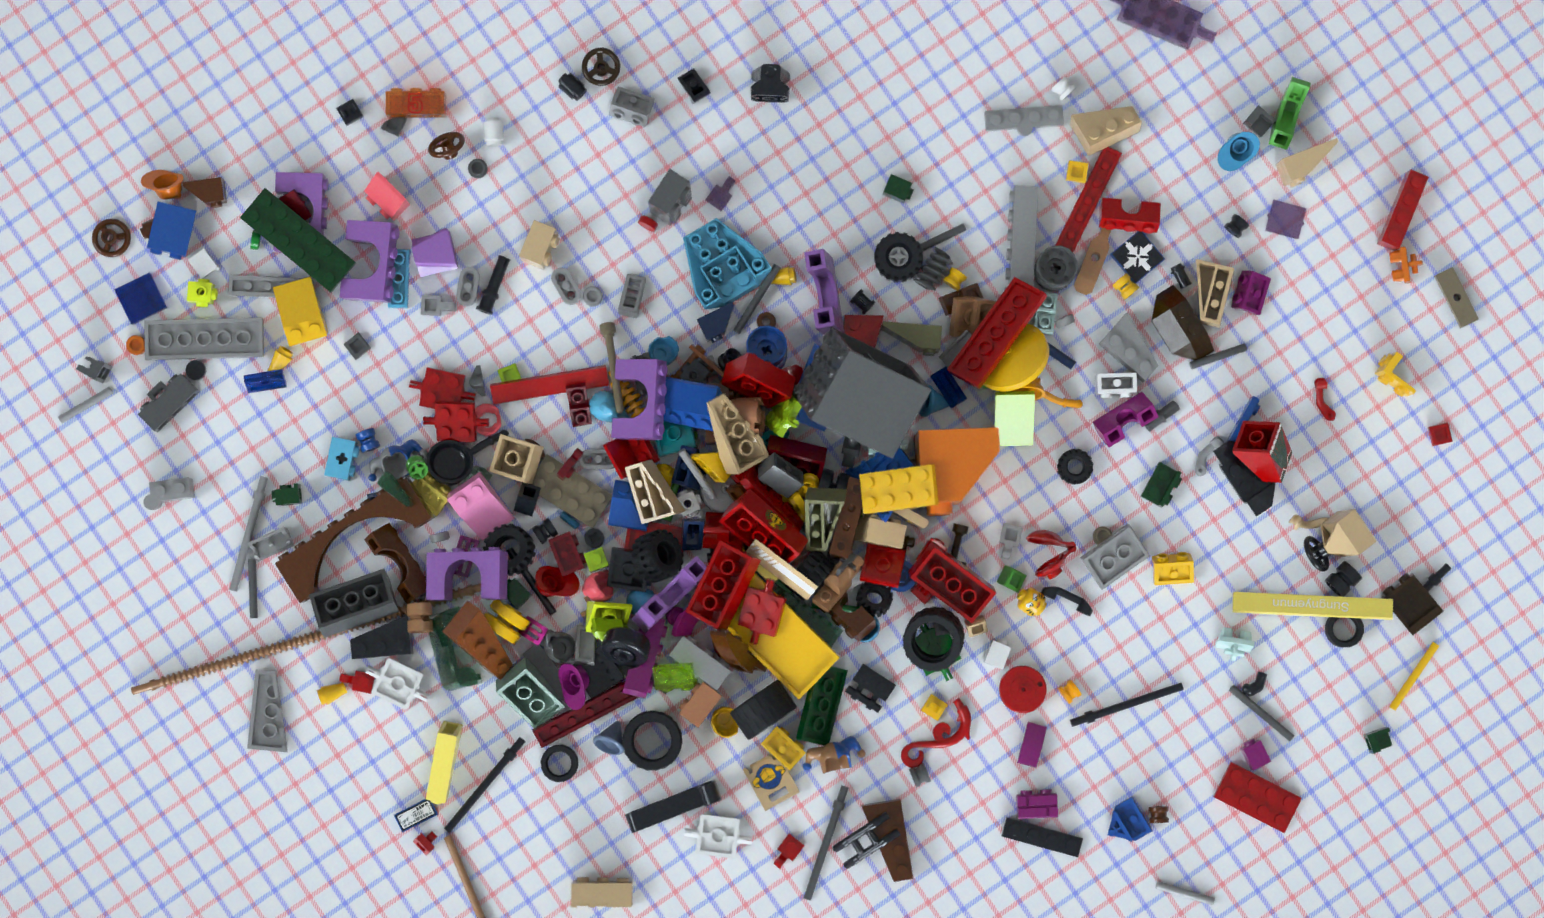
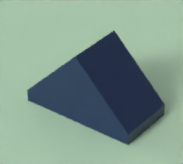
M682 519V550H702L704 519Z

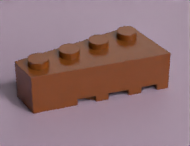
M466 601L443 630V633L485 670L501 680L513 664L481 609Z

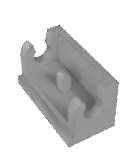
M286 527L248 542L249 548L254 553V558L258 561L295 546Z

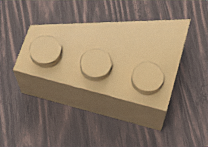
M577 877V880L571 883V908H577V906L632 907L633 882H629V878H617V881H609L607 877H598L597 881H589V877Z

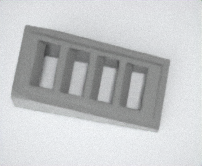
M627 274L618 307L619 315L632 318L638 317L646 283L645 277ZM630 282L640 284V287L629 284ZM628 290L636 291L638 294L629 293ZM626 298L634 299L636 302L628 301Z

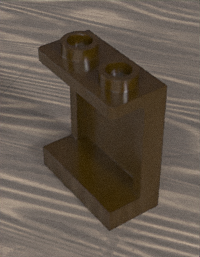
M1406 573L1398 579L1400 583L1395 587L1391 585L1382 592L1384 595L1381 598L1393 599L1394 614L1413 636L1444 611L1413 573L1410 575Z

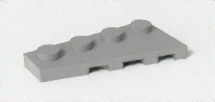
M255 670L247 749L288 752L276 671Z

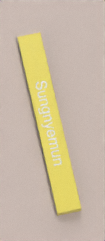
M1233 592V613L1392 620L1393 599Z

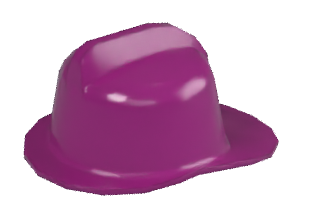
M565 663L561 665L558 673L563 697L568 707L578 710L585 703V690L589 685V675L581 665L573 666L572 664Z

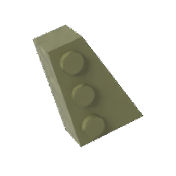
M808 487L805 497L806 538L808 539L806 551L826 552L845 502L847 489Z

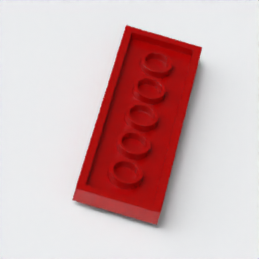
M1014 277L947 368V371L980 390L1047 298L1046 293Z

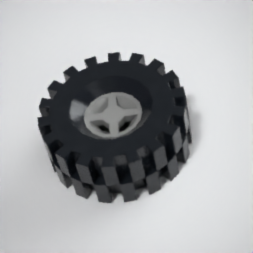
M899 232L888 234L876 246L874 254L875 267L880 272V275L884 276L888 281L892 280L894 283L902 281L903 283L908 279L911 280L919 272L923 263V250L920 247V243L915 240V237L909 236L905 232L903 234Z

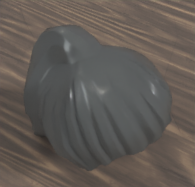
M550 629L546 632L540 643V646L544 647L547 656L556 663H566L575 654L574 638L564 632H554Z

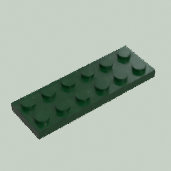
M266 188L262 190L240 217L331 293L356 264L354 260Z

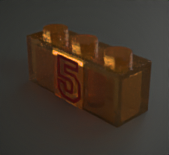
M391 88V91H386V116L388 118H446V93L441 91V88H430V91H422L421 88H411L410 91H402L401 88Z

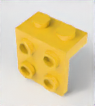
M1398 352L1389 353L1387 356L1384 355L1378 362L1380 367L1374 373L1378 376L1377 379L1384 385H1391L1394 388L1393 391L1401 397L1415 394L1416 390L1392 372L1403 356Z

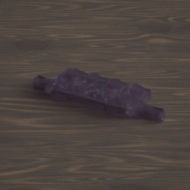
M1110 0L1121 7L1117 21L1186 50L1189 49L1193 38L1198 37L1212 44L1217 32L1201 26L1200 21L1204 13L1173 0Z

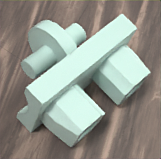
M1224 627L1221 630L1215 647L1224 649V654L1231 655V661H1236L1237 656L1244 657L1245 652L1251 653L1255 641H1252L1250 631H1241L1239 638H1233V629Z

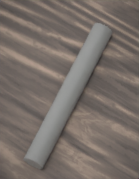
M108 387L60 415L58 417L60 422H66L113 394V391Z
M685 448L681 449L678 452L710 500L716 498L717 494Z
M1157 881L1156 889L1209 905H1213L1215 901L1214 897Z

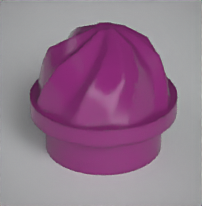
M673 607L665 614L670 625H674L679 613L683 612L682 608Z

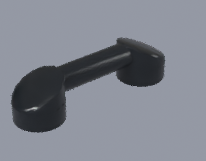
M1060 587L1042 588L1041 594L1055 600L1056 596L1059 595L1078 604L1076 609L1078 612L1089 617L1091 616L1093 610L1084 598Z

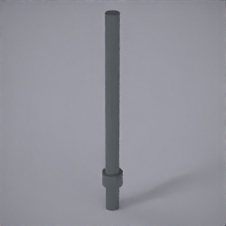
M841 785L837 800L833 802L832 808L834 809L804 899L810 901L812 899L838 818L846 804L844 801L849 789L846 786Z

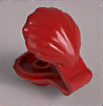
M1037 530L1026 537L1027 541L1031 543L1068 548L1042 564L1035 571V576L1038 577L1047 576L1049 579H1053L1062 572L1060 567L1065 562L1066 557L1076 551V544L1074 542H1065L1058 534L1049 530Z

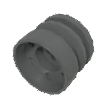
M1063 246L1046 248L1040 254L1034 266L1036 282L1048 291L1065 289L1075 278L1078 271V261L1075 254ZM1053 266L1055 269H1059L1056 274L1054 271H1050Z

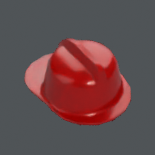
M542 566L536 571L534 587L543 596L553 597L556 595L567 597L576 594L579 590L580 582L575 573L562 577L559 567Z

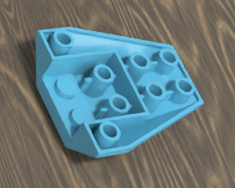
M717 218L683 238L694 292L704 309L720 308L736 301L759 287L772 270L762 252Z

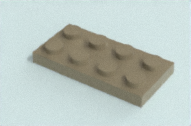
M546 454L537 468L534 482L531 485L541 487L539 496L589 527L594 528L612 499V494L577 472H574L569 479L566 477L562 481L557 477V472L564 464Z

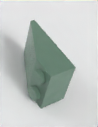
M526 657L510 668L501 680L496 679V692L533 728L545 723L565 707V704L544 676Z

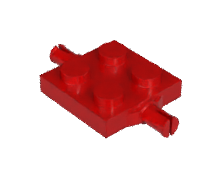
M429 367L426 368L425 378L422 382L410 380L412 384H409V388L420 390L419 406L435 409L437 401L462 402L463 399L475 401L474 397H476V393L465 391L464 382L466 375Z
M437 401L435 403V416L423 417V425H435L437 441L476 442L477 427H489V418H477L475 402Z
M767 578L764 589L749 586L746 591L737 625L752 631L751 644H758L760 634L772 637L777 635L787 598L772 592L775 580Z

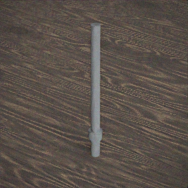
M260 476L257 490H254L252 497L254 498L229 588L232 591L237 592L249 549L248 542L251 541L261 502L264 501L266 495L264 491L268 480L267 477Z

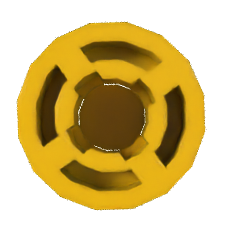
M1127 273L1112 285L1115 290L1120 291L1121 297L1124 300L1140 288L1131 281V277Z

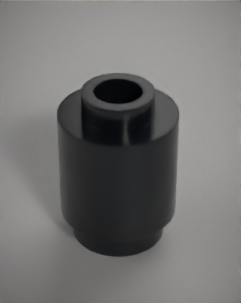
M564 73L558 80L560 83L558 87L576 101L587 91L584 87L585 85L572 73L568 75Z

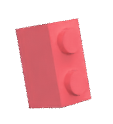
M379 172L374 175L364 190L368 195L366 199L373 206L377 204L381 208L379 212L387 220L391 218L395 221L410 206L407 199Z

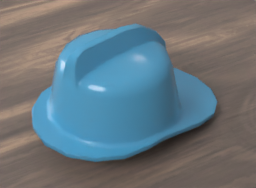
M1251 132L1233 134L1219 150V166L1226 171L1239 169L1258 153L1260 148L1258 137Z

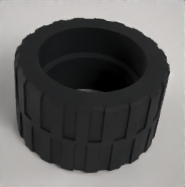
M942 607L924 608L915 613L904 631L902 640L905 655L909 658L910 662L919 669L930 672H937L948 668L951 664L953 665L961 653L965 638L964 628L960 623V619L953 612ZM925 623L941 624L952 636L951 648L942 655L925 653L920 649L915 640L918 628Z
M776 680L736 707L730 714L745 737L750 740L792 712L797 706L782 683Z
M646 711L638 714L630 720L622 737L624 753L629 758V761L635 764L636 767L647 771H657L666 768L675 761L682 748L681 729L671 716L661 711ZM647 722L660 723L670 733V749L661 758L647 759L641 756L635 748V733L641 725Z

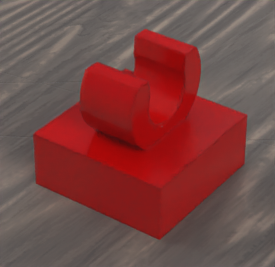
M919 584L911 590L924 605L934 596Z
M432 831L426 837L420 833L413 843L427 856L435 848L432 842L437 836Z

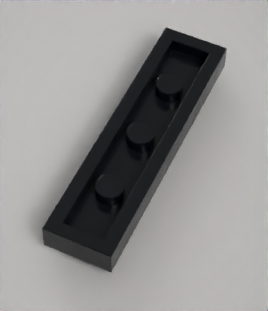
M1006 817L1001 835L1005 838L1074 857L1079 856L1083 841L1081 837Z

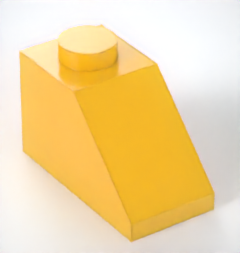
M718 452L690 455L692 460L715 483H725L731 474L726 473Z

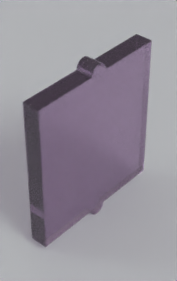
M1273 199L1270 213L1267 214L1268 221L1265 231L1299 239L1301 227L1304 225L1303 220L1306 208Z

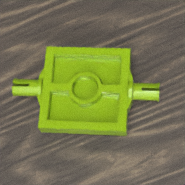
M792 395L790 399L771 407L773 410L767 414L765 425L776 435L783 438L791 426L793 428L798 427L799 422L796 420V417L802 406Z

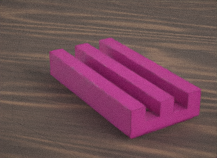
M527 616L526 619L531 623L526 630L522 631L519 629L518 633L532 643L539 645L548 628ZM532 624L542 629L541 633L531 627ZM528 631L538 636L537 640L527 634Z

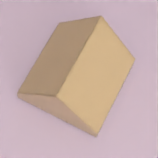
M983 615L978 616L973 623L968 620L964 621L969 638L988 632Z

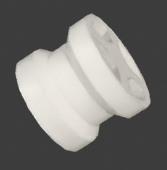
M1065 76L1051 90L1057 93L1059 99L1063 101L1076 87L1071 85Z

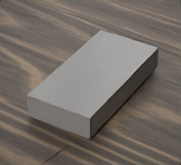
M577 625L574 663L575 665H594L596 638L592 632L585 631V625Z

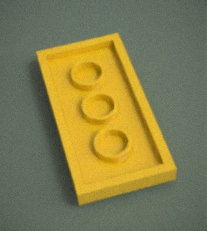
M935 465L859 474L863 514L939 505Z

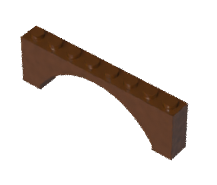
M398 478L393 482L394 486L388 490L385 487L376 493L377 497L373 500L370 498L360 503L361 507L356 511L354 509L349 510L344 514L345 518L339 522L336 519L329 523L327 530L323 532L321 530L311 535L312 539L307 543L302 541L294 547L296 550L290 554L287 551L278 557L279 561L275 565L299 603L309 600V594L320 591L318 589V579L323 558L332 542L351 525L365 519L387 517L402 520L412 524L414 528H420L435 518L410 478Z

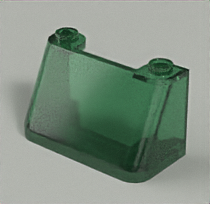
M460 606L430 616V619L433 620V632H429L441 684L448 691H455L483 683L481 674H476L474 669L470 667L458 668L452 640L443 633V630L462 608Z

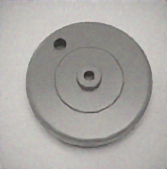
M705 474L704 477L717 494V497L710 500L700 485L702 501L710 510L723 514L727 507L734 502L726 489L730 485L737 483L730 477L725 483H715Z

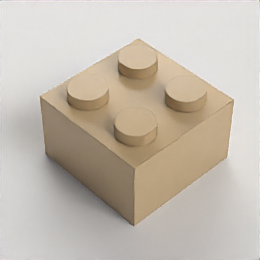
M534 220L519 254L520 259L525 263L544 270V267L549 266L551 262L552 248L556 249L560 240L557 230Z
M500 434L489 472L533 484L544 447Z
M865 514L864 517H859L853 540L902 549L907 525L900 524L901 520L889 518L887 522H884L878 515Z

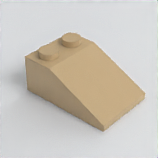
M1333 139L1279 161L1276 167L1283 185L1295 187L1305 181V177L1339 142L1338 139Z

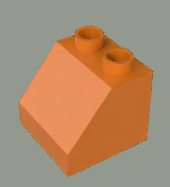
M999 427L919 430L914 436L916 466L932 464L935 465L939 505L926 506L927 516H946L953 513V505H957L964 499L1000 452Z

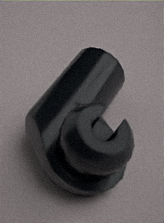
M1258 671L1254 683L1243 685V693L1248 696H1254L1261 692L1264 688L1267 674Z

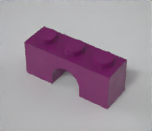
M1140 392L1092 423L1099 437L1108 447H1111L1125 438L1122 431L1125 424L1137 422L1143 427L1158 418V414L1153 403L1143 392Z

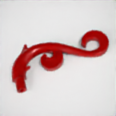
M960 698L953 701L959 714L957 722L960 721V727L957 732L949 738H943L942 733L946 732L949 735L951 727L947 723L941 722L935 725L933 729V736L936 741H917L903 747L901 759L907 767H919L924 759V754L921 750H919V755L916 759H911L908 752L912 748H945L957 744L964 737L967 740L970 739L971 713L967 705H964Z

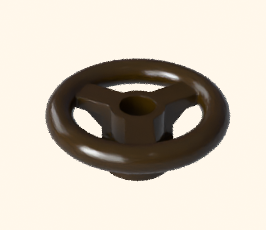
M602 47L592 49L583 58L582 73L586 80L593 85H609L616 80L620 73L619 58L610 49ZM603 53L613 59L615 69L609 67L608 63L603 61ZM596 54L597 62L594 68L588 72V61ZM604 65L605 68L603 70H599L598 66ZM608 73L611 74V76L605 80H597L593 78V76L595 75L599 77H604Z

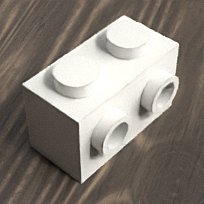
M1104 373L1095 375V395H1100L1101 399L1112 398V395H1120V398H1131L1132 394L1137 393V373Z

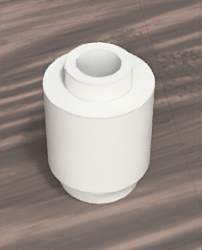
M496 117L487 118V121L483 122L484 142H486L487 147L502 146V141H504L503 122L499 121Z

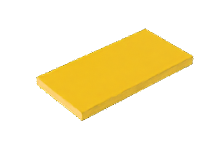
M754 574L749 586L757 589H764L766 585L757 574ZM744 595L728 630L733 635L741 637L742 642L749 645L748 650L792 694L801 699L833 666L840 656L786 602L777 635L772 637L760 634L758 644H751L752 631L737 625L745 599Z

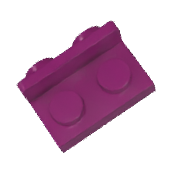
M1242 271L1238 278L1236 291L1232 297L1231 307L1242 309L1254 315H1260L1271 278L1255 271Z

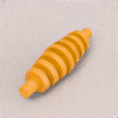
M619 380L622 401L625 399L623 407L630 406L626 409V413L631 414L634 412L631 415V418H634L644 411L645 407L640 408L644 405L643 400L636 402L641 396L639 393L632 395L636 391L634 387L627 389L631 385L629 381L623 383V381Z

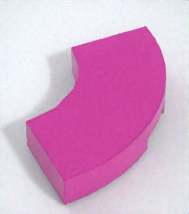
M686 609L679 613L673 625L671 635L675 637L692 635L693 628L699 621L696 617L685 612Z

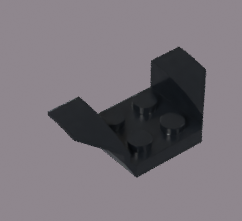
M1227 441L1213 452L1220 461L1219 467L1241 501L1248 504L1257 517L1272 507L1276 482H1263L1233 454L1232 450L1235 442Z

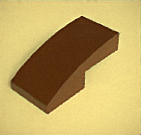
M978 283L941 296L939 301L945 316L952 314L954 297L974 296L983 298Z

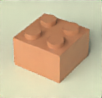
M698 682L691 691L693 696L690 700L686 698L679 706L681 709L679 714L697 728L722 697L720 693L705 682L702 684Z

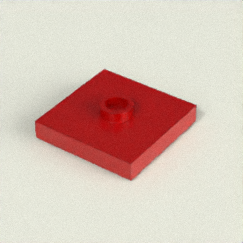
M868 543L860 581L898 588L906 550Z

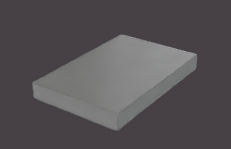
M1127 524L1080 558L1098 586L1103 590L1150 555L1132 527Z

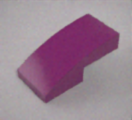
M1031 722L1027 723L1017 763L1034 768L1037 767L1047 727Z

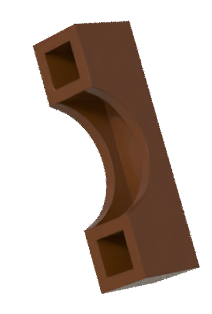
M387 523L371 532L364 540L375 556L382 555L391 558L400 569L401 581L396 589L406 604H410L425 595L426 576L420 570L417 561L410 555L408 547L399 538L396 529L390 523Z

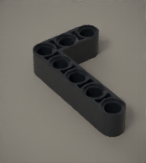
M714 779L625 814L631 832L634 833L703 805L708 806L722 800V796Z

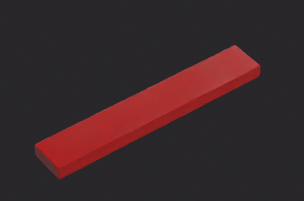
M1111 147L1102 149L1055 246H1063L1074 252L1122 155L1121 152Z
M606 365L493 383L490 384L493 404L566 393L567 385L585 383L586 389L608 386L609 378Z

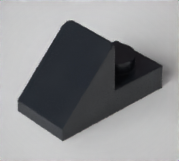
M694 68L677 78L688 94L692 104H695L711 93Z

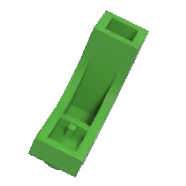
M1295 77L1291 78L1275 117L1276 121L1273 124L1269 139L1270 145L1288 149L1294 136L1299 112L1310 89V82Z

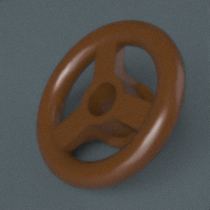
M459 132L444 133L431 141L428 146V153L435 158L453 159L463 147L465 138ZM458 138L459 142L454 146V139Z
M103 220L93 230V246L103 256L117 257L123 254L130 245V231L120 220ZM106 225H117L124 233L117 234L113 229L107 228ZM100 230L102 231L101 240L105 243L104 248H101L98 243ZM113 234V239L108 241V236ZM125 239L120 249L110 251L112 244L117 240Z

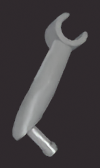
M1219 436L1214 437L1199 453L1195 467L1196 475L1204 476L1206 474V458L1214 448L1217 449L1224 444V441Z

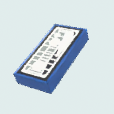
M424 799L396 813L394 817L403 833L438 815V812L430 800Z

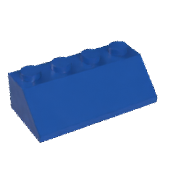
M666 377L665 385L667 391L664 401L665 414L663 421L713 431L707 402L722 394L720 387Z

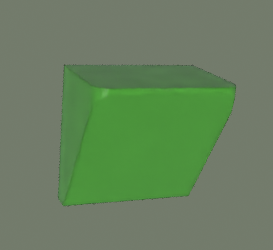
M1005 565L997 583L1019 593L1027 575Z

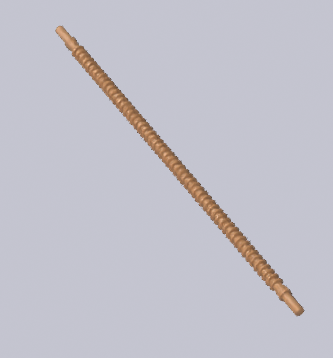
M481 583L473 586L471 584L463 589L458 587L457 591L453 589V599L457 601L459 597L463 599V596H472L474 593L480 592ZM426 597L423 601L422 599H419V602L414 601V603H432L433 607L436 604L440 606L442 602L446 604V601L426 600ZM403 604V607L398 605L399 612L349 630L353 632V629L359 630V627L363 629L365 625L369 627L370 624L375 625L376 622L380 624L382 620L386 622V619L392 620V617L397 619L399 615L400 617L403 614L407 615V605ZM315 630V633L310 632L309 635L305 633L303 637L299 635V638L293 637L292 640L288 638V641L282 640V643L277 642L276 645L271 643V646L266 645L265 648L261 646L259 650L255 648V651L249 650V653L244 651L243 655L238 653V656L233 655L232 658L228 656L227 659L222 658V661L216 660L215 663L211 661V664L205 663V666L201 664L199 668L194 666V669L189 668L188 671L184 669L182 673L178 671V674L172 673V676L169 674L165 678L161 676V679H153L148 683L131 687V692L135 695L148 690L154 691L162 686L166 688L168 684L172 686V683L178 684V681L182 683L183 680L188 681L189 678L194 679L195 676L199 678L200 675L205 676V673L211 674V671L216 673V670L221 671L222 668L226 670L228 666L232 668L233 665L238 666V663L243 665L245 661L249 663V660L255 661V658L259 660L260 657L265 658L266 655L271 656L272 653L276 655L277 652L282 653V650L287 651L288 648L293 650V647L298 648L299 645L303 647L305 643L309 645V642L315 643V640L320 642V639L326 640V638H324L320 631Z

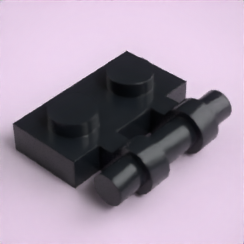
M862 664L853 678V681L859 685L856 689L849 685L845 692L851 695L850 698L856 701L857 699L865 704L867 709H872L878 713L882 706L876 703L877 699L880 698L886 702L896 685L865 664ZM863 688L873 693L871 699L861 693Z

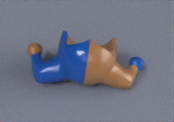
M849 736L840 743L830 742L823 747L808 749L803 769L810 770L813 759L820 762L823 774L834 770L852 768L849 753L851 749H855L860 758H863L866 753L861 749L857 739L854 736Z

